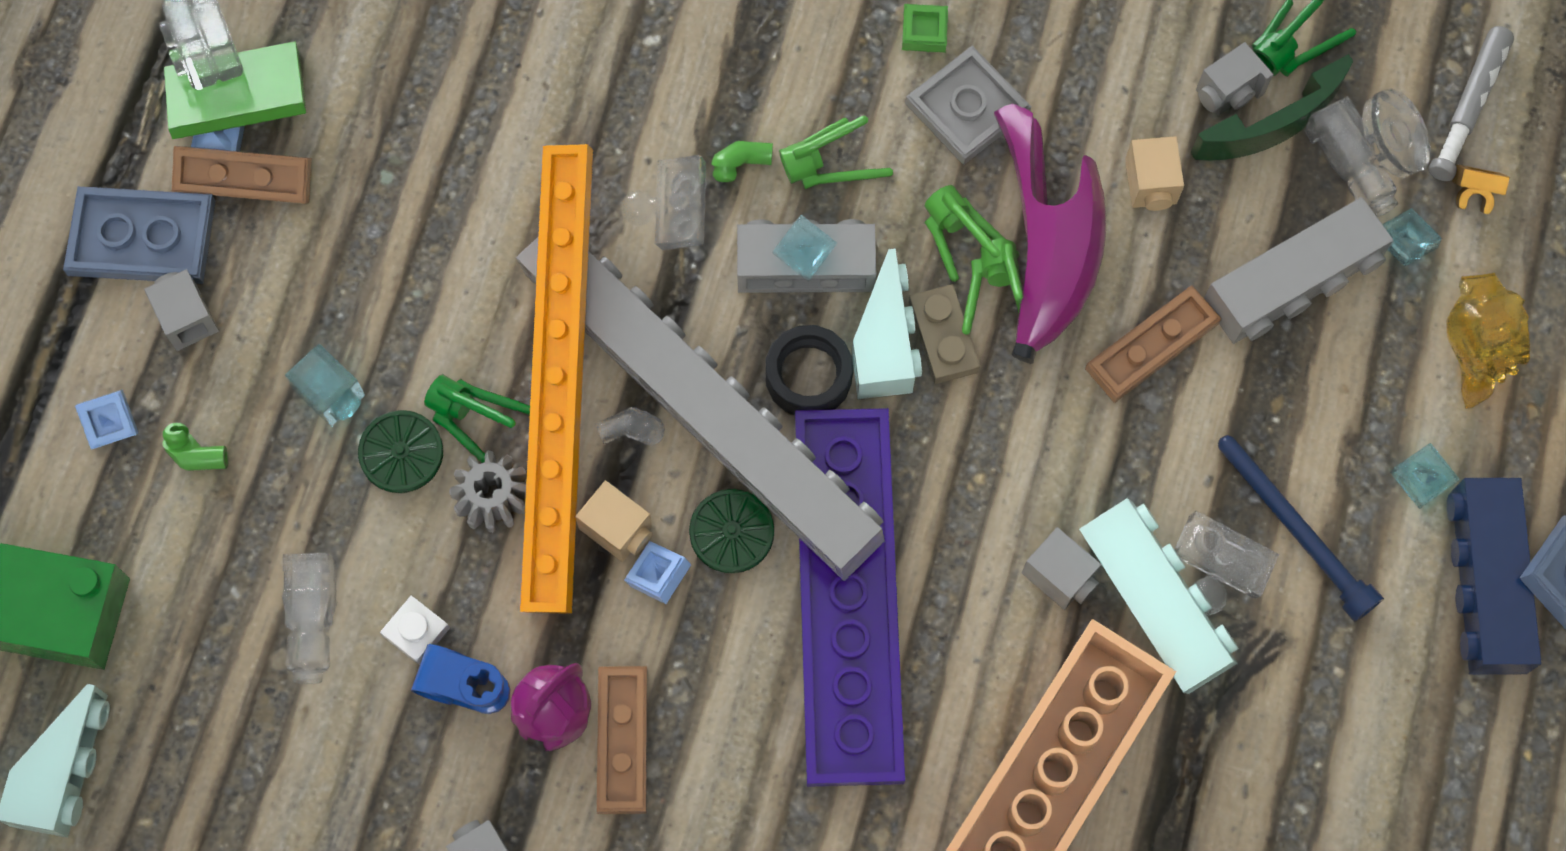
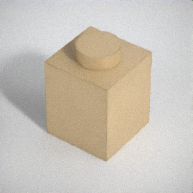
M1177 137L1131 140L1125 163L1132 208L1146 207L1147 210L1159 211L1177 204L1184 188Z
M606 480L575 516L579 530L621 562H624L630 553L634 555L639 554L648 544L653 534L650 531L652 528L650 513Z

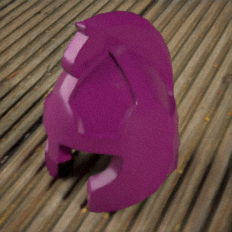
M574 663L566 667L557 665L539 666L529 671L516 685L511 698V721L517 726L519 734L525 740L531 738L542 741L546 751H553L569 745L583 734L588 724L591 699L589 691L582 680L583 670L580 664Z

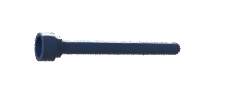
M1229 435L1222 436L1219 439L1218 448L1341 591L1342 594L1339 598L1345 603L1342 608L1354 623L1378 606L1385 598L1373 584L1367 586L1362 579L1356 581L1240 444Z

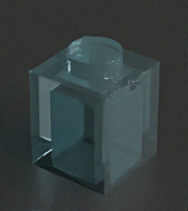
M320 344L314 347L285 374L293 391L331 427L339 419L345 420L353 415L359 408L361 399L365 396L358 380Z

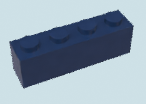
M1464 478L1447 498V516L1449 521H1454L1456 539H1453L1451 545V559L1453 566L1459 567L1460 585L1456 589L1455 602L1458 613H1463L1465 631L1462 632L1460 637L1461 656L1463 660H1468L1469 675L1528 674L1541 665V654L1534 594L1520 579V576L1530 563L1522 478Z

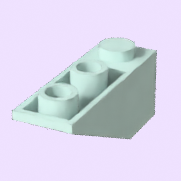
M888 249L853 340L852 362L858 399L912 393L915 377L922 376L919 349L911 350L909 334L915 333L912 306L904 307L902 295L903 291H908L909 289L906 264H898L896 249Z
M87 684L11 768L0 802V822L14 828L68 838L71 826H75L78 823L82 813L83 799L79 796L84 778H89L95 767L96 750L93 749L97 732L105 727L108 720L110 705L106 701L108 696L95 685Z

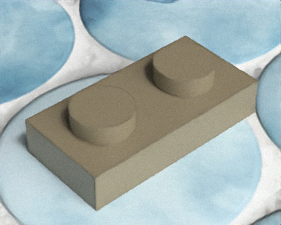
M953 284L909 295L908 303L913 308L915 325L934 385L977 374L980 366L970 335L962 333L964 316Z

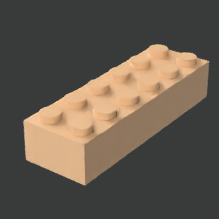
M1092 619L946 851H1067L1177 671Z

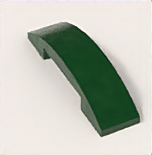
M1348 54L1312 73L1302 92L1303 98L1247 128L1237 114L1199 133L1191 150V155L1195 160L1205 161L1240 158L1272 148L1296 135L1310 125L1331 103L1353 63L1352 58Z

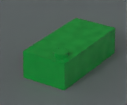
M0 543V651L105 670L130 578L116 564Z

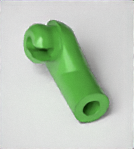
M736 141L716 153L712 159L711 165L714 166V179L719 182H733L737 175L736 168L743 164L772 165L773 143Z
M182 423L169 424L163 430V448L180 468L187 471L227 469L228 452L226 446L201 447L189 433L187 426Z

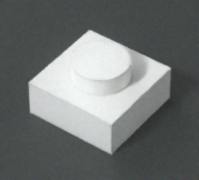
M411 595L380 633L385 639L420 665L427 644L436 645L450 627L444 620Z

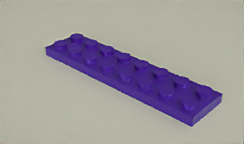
M889 408L795 411V435L816 457L812 463L824 474L829 470L837 474L849 488L846 495L858 506L865 502L877 512L883 520L880 527L882 528L885 540L844 581L799 538L807 787L904 784L905 762Z

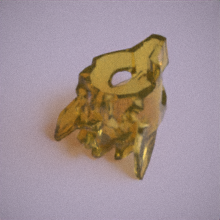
M1495 273L1461 276L1459 282L1461 296L1454 304L1446 320L1447 339L1461 368V393L1466 409L1473 408L1488 399L1495 391V380L1499 384L1504 383L1506 374L1512 376L1518 374L1517 365L1527 364L1530 361L1529 316L1522 306L1525 300L1517 293L1505 289Z

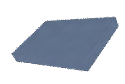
M77 186L63 270L67 276L156 281L167 273H179L187 269L196 284H203L216 200L212 194Z

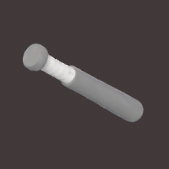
M1495 26L1488 31L1461 100L1450 122L1451 131L1445 141L1446 143L1443 145L1439 157L1433 159L1429 165V173L1438 180L1450 181L1456 175L1457 167L1455 163L1467 135L1472 133L1480 112L1514 42L1513 33L1506 27Z

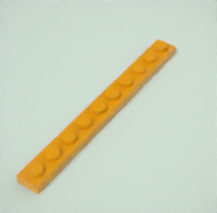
M588 144L543 146L520 612L572 614L576 533L575 516L577 512L593 149Z

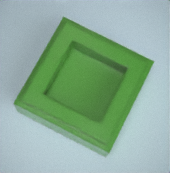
M904 4L902 50L946 53L948 6Z

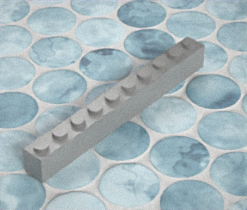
M538 237L516 257L525 275L535 285ZM588 251L585 333L845 581L885 541L882 528L880 527L883 523L882 518L867 503L862 502L858 506L846 495L849 491L848 486L837 474L831 470L824 474L812 463L816 457L803 442L796 438L791 443L779 431L783 426L778 419L765 407L757 411L747 401L750 397L749 393L735 378L730 376L725 381L714 370L718 366L717 363L702 347L697 346L693 350L682 340L686 336L685 333L670 317L665 316L661 320L650 310L654 306L652 301L637 286L629 290L619 280L623 277L621 272L609 259L603 256L600 260H597Z

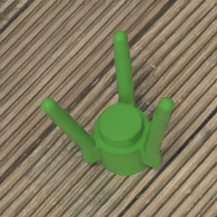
M861 116L851 122L847 118H842L810 137L779 150L780 159L790 183L801 180L804 189L825 183L890 177L893 175V170L891 168L824 174H817L816 172L817 169L823 167L818 149L867 124V116Z
M953 185L940 188L927 199L924 206L931 216L924 223L933 234L942 261L952 282H957L959 276L942 232L943 229H946L949 233H954L965 226L992 257L997 258L1000 256L999 249L992 243L991 239L1005 238L973 208L966 197L962 198Z
M1007 239L991 240L999 249L1000 256L997 258L992 257L981 246V258L971 261L972 279L962 326L963 334L968 335L971 332L982 277H985L992 286L1002 287L1010 285L1019 312L1021 300L1023 299V288L1020 281L1016 244L1013 241Z

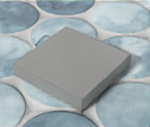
M973 46L969 47L907 95L905 104L963 165L1003 135L994 116V111L1009 104H1016L1031 110L1028 102Z

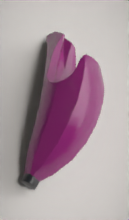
M1009 104L994 111V116L1014 161L1028 243L1027 265L1022 291L1023 299L1020 304L1016 343L1012 356L1020 361L1032 364L1034 363L1036 352L1055 341L1078 317L1095 286L1104 255L1106 207L1097 164L1087 155H1084L1082 158L1080 182L1074 196L1063 204L1048 205L1041 126L1037 119L1033 117L1032 111L1016 104Z

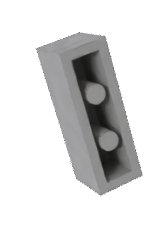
M809 219L793 222V224H773L768 220H753L747 224H737L738 293L872 292L876 280L875 224H865L857 219L843 220L838 224H819L817 221Z

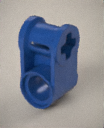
M427 644L411 689L413 693L427 699L449 705H458L484 714L496 713L504 708L509 701L511 691L508 681L495 666L433 644ZM489 680L495 686L492 692L484 691L482 696H480L476 691V687L478 684L486 685Z

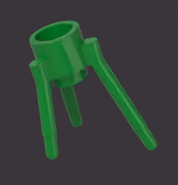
M1286 0L1264 33L1252 44V50L1273 73V76L1281 71L1284 76L1288 77L1298 66L1354 37L1356 30L1350 28L1295 57L1298 44L1292 35L1320 7L1324 0H1312L1284 30L1280 29L1277 31L1293 6V0Z
M444 374L439 375L430 385L425 396L424 405L435 411L432 421L445 428L481 463H485V453L453 422V419L462 420L471 409L509 428H513L516 422L503 413L474 400V397L530 415V405L474 387L462 379L456 382Z

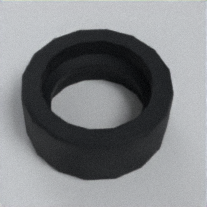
M799 325L783 332L771 344L766 357V387L772 400L785 412L795 415V411L835 410L846 399L852 385V355L845 341L832 330L818 325ZM801 348H816L826 352L832 357L836 366V378L833 385L826 392L813 396H803L791 391L782 378V366L785 358L791 352Z

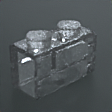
M167 0L163 2L162 8L167 20L159 22V26L167 47H177L168 52L178 77L187 74L192 88L199 90L216 84L218 79L223 82L242 75L244 70L217 0Z

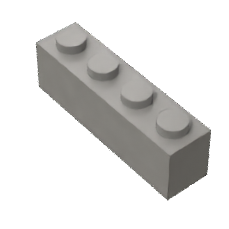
M1360 197L1211 283L1204 299L1221 317L1219 324L1233 344L1247 336L1250 341H1253L1272 329L1274 326L1272 322L1283 315L1291 319L1305 311L1312 304L1310 300L1317 295L1324 293L1326 297H1329L1341 290L1349 283L1347 278L1361 271L1363 275H1367L1376 270L1386 261L1384 254L1394 240L1365 200Z

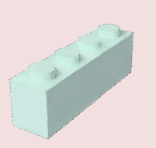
M1126 498L1079 530L1164 663L1177 671L1174 679L1183 693L1190 694L1238 664L1231 653L1239 648L1223 624L1216 629L1205 614L1206 611L1212 608L1197 584L1188 588L1179 574V571L1185 568L1184 563L1170 543L1162 547L1153 534V531L1159 528V525L1146 505L1143 503L1136 507L1130 499Z

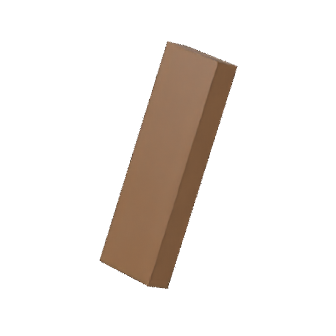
M174 146L172 191L307 204L310 200L312 158Z
M1191 285L1088 362L1085 370L1110 399L1116 403L1219 325L1221 317Z
M647 666L598 667L597 814H647Z

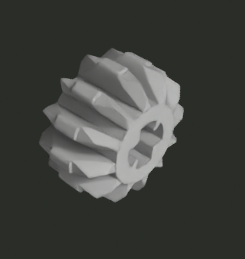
M488 450L484 456L485 463L478 464L474 456H469L467 459L471 469L469 472L455 469L454 477L460 484L451 487L449 493L452 499L458 501L454 506L458 517L468 515L467 523L473 529L477 528L485 520L488 532L493 533L497 528V520L503 519L504 524L512 528L514 521L511 512L525 514V503L521 499L526 498V483H523L527 474L523 467L513 468V458L508 454L496 463L494 453ZM496 485L498 489L494 490L493 498H485L483 494L488 493L489 486Z

